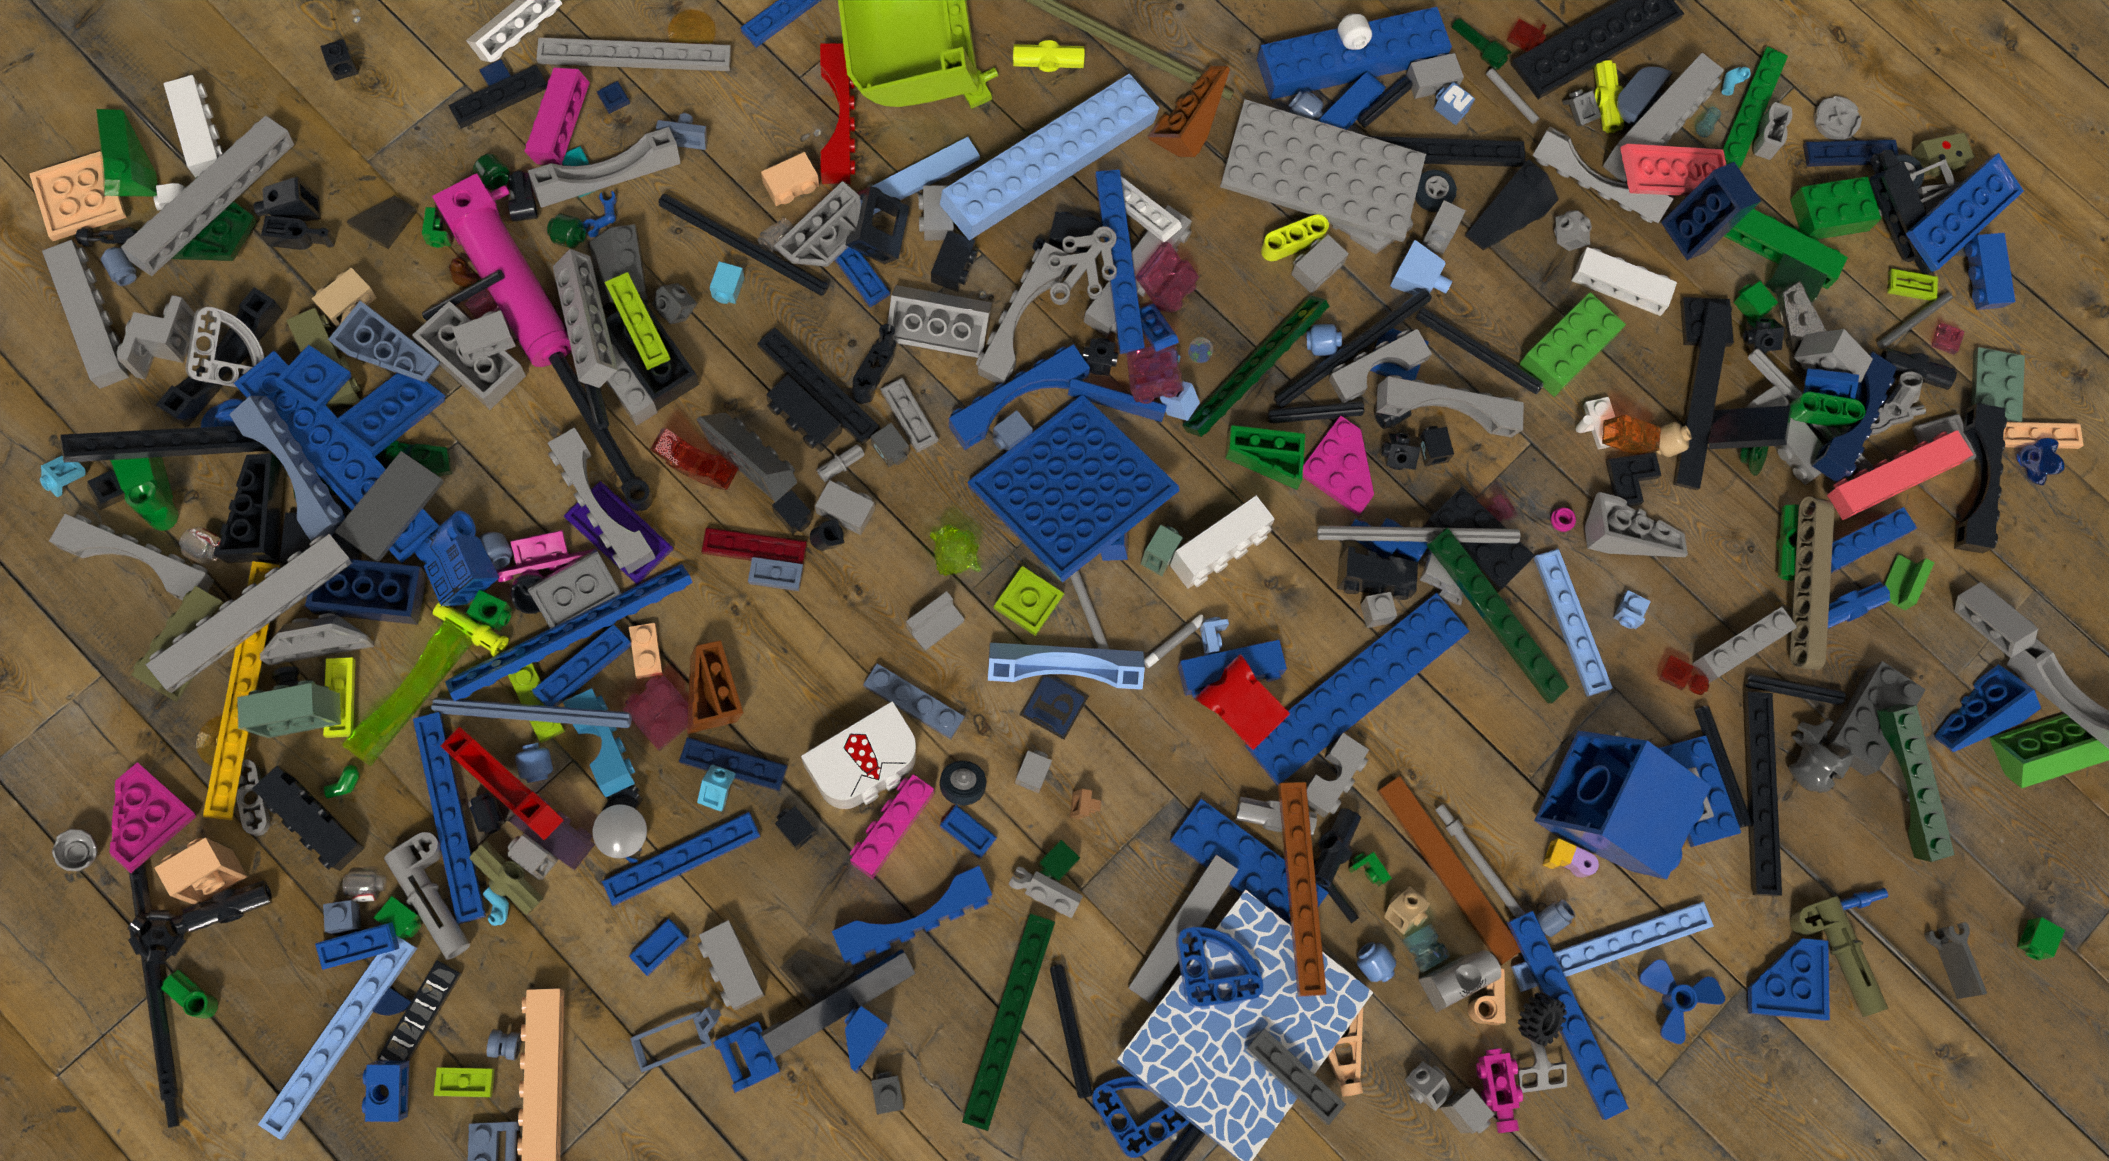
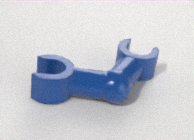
M611 191L612 198L610 200H604L602 192L599 195L600 201L604 206L605 215L597 220L587 219L583 222L585 229L594 226V229L588 232L590 238L596 237L601 228L616 221L614 205L617 199L613 191Z

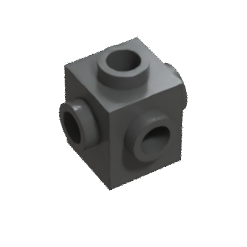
M679 283L661 286L657 290V296L652 302L659 315L666 319L670 325L686 321L697 305V302L688 294L686 288Z

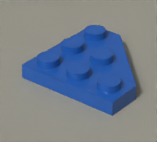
M1798 939L1748 986V1014L1829 1021L1828 941Z

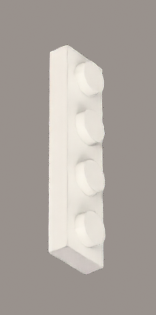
M1121 176L1125 211L1129 216L1163 242L1167 241L1182 228L1178 219Z

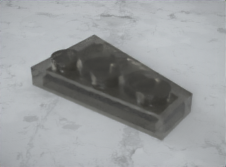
M1801 281L1792 283L1777 294L1782 323L1786 324L1788 338H1785L1787 347H1790L1792 360H1789L1791 368H1798L1801 365L1794 356L1804 336L1811 333L1826 332Z

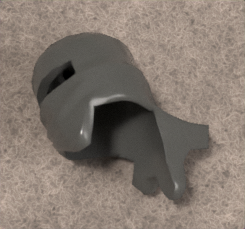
M1826 719L1817 726L1802 722L1798 725L1797 729L1804 732V735L1798 732L1792 738L1803 749L1800 757L1789 766V771L1803 788L1812 792L1824 793L1830 791L1835 785L1832 779H1842L1855 757L1851 752L1843 757H1839L1822 745L1828 739L1827 731L1833 724L1831 719Z

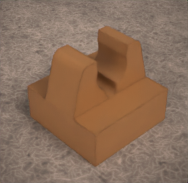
M1080 789L1073 792L1070 818L1082 819L1089 817V813L1100 812L1101 801L1091 798L1092 790Z

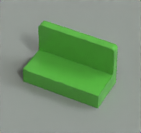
M1901 555L1896 556L1883 584L1887 586L1890 592L1889 602L1903 610L1916 605L1935 562L1924 558L1920 562L1915 563Z

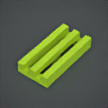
M1893 268L1888 272L1890 279L1888 280L1889 288L1887 293L1928 301L1937 299V276ZM1897 278H1902V279H1907V280H1913V281L1907 282V281L1897 280ZM1919 282L1929 283L1931 286L1920 284Z

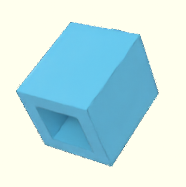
M718 262L710 285L712 298L723 304L728 302L736 304L745 279L743 268Z

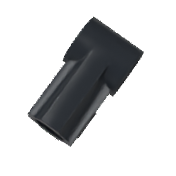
M522 171L513 172L512 175L508 176L511 196L508 204L512 222L538 219L537 206L533 197L529 173Z

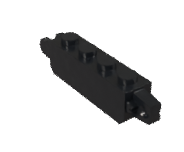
M1891 149L1883 150L1880 154H1873L1870 161L1875 175L1870 177L1869 182L1902 260L1906 262L1915 260L1922 274L1932 273L1906 235L1927 214L1910 177V173L1904 162L1899 164L1897 157L1894 155L1895 153Z

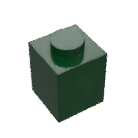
M1060 840L1039 862L1038 866L1041 868L1039 873L1059 883L1079 862L1080 857L1063 840Z

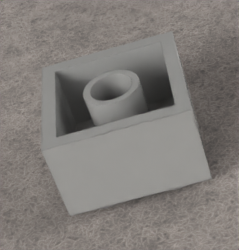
M1845 329L1806 334L1794 356L1805 370L1822 369L1825 371L1858 374V382L1862 381L1872 361L1870 355Z

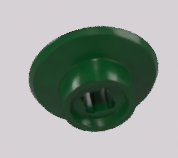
M1769 446L1742 448L1741 462L1749 465L1750 473L1753 476H1757L1762 470Z

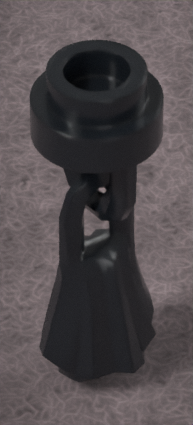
M82 227L76 231V240L78 244H82L84 247H92L94 241H101L105 244L124 245L127 239L135 235L138 230L133 227H127L120 230H103L99 233H94L91 227ZM108 235H113L114 239H107Z

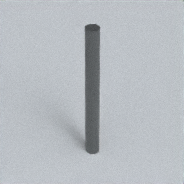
M1947 291L1879 340L1877 342L1878 347L1885 349L1952 300V294Z

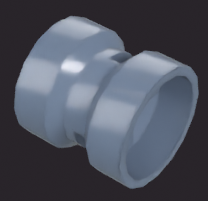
M493 1029L488 1039L487 1057L497 1058L498 1056H505L508 1060L516 1061L521 1047V1033L511 1032L510 1034H504L501 1030Z

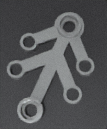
M1103 226L1097 228L1093 235L1076 238L1067 236L1063 239L1062 245L1065 252L1073 253L1077 247L1091 246L1086 253L1066 256L1052 255L1049 257L1048 268L1053 272L1061 270L1063 266L1077 265L1063 283H1056L1051 287L1050 297L1055 304L1063 305L1068 302L1070 290L1086 270L1089 283L1087 288L1088 296L1091 299L1101 297L1102 286L1098 282L1095 258L1100 252L1104 262L1102 268L1103 278L1110 281L1116 277L1117 269L1113 265L1111 248L1116 244V234L1111 228ZM1107 237L1109 240L1103 243L1100 241V238ZM1073 242L1074 246L1069 248L1065 244ZM1057 260L1060 262V264L1058 266H1052L1051 262ZM1107 269H1112L1114 273L1112 275H1107L1105 271ZM1092 288H1098L1099 292L1093 294L1090 292V290ZM1063 293L1065 296L1062 299H1058L1056 294Z

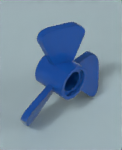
M1664 960L1653 961L1639 975V982L1643 986L1663 994L1662 1002L1669 1011V1014L1660 1028V1035L1664 1040L1674 1044H1682L1685 1041L1683 1012L1692 1010L1697 1003L1720 1005L1725 1002V995L1715 978L1704 977L1692 987L1688 985L1677 986L1670 968ZM1677 992L1683 996L1684 1003L1682 1006L1676 1001Z

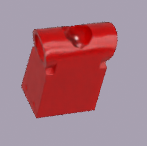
M1241 654L1224 669L1220 680L1208 684L1194 698L1205 707L1214 711L1252 750L1290 714L1255 678L1251 668Z

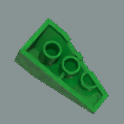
M96 109L104 196H156V186H158L156 171L124 110Z

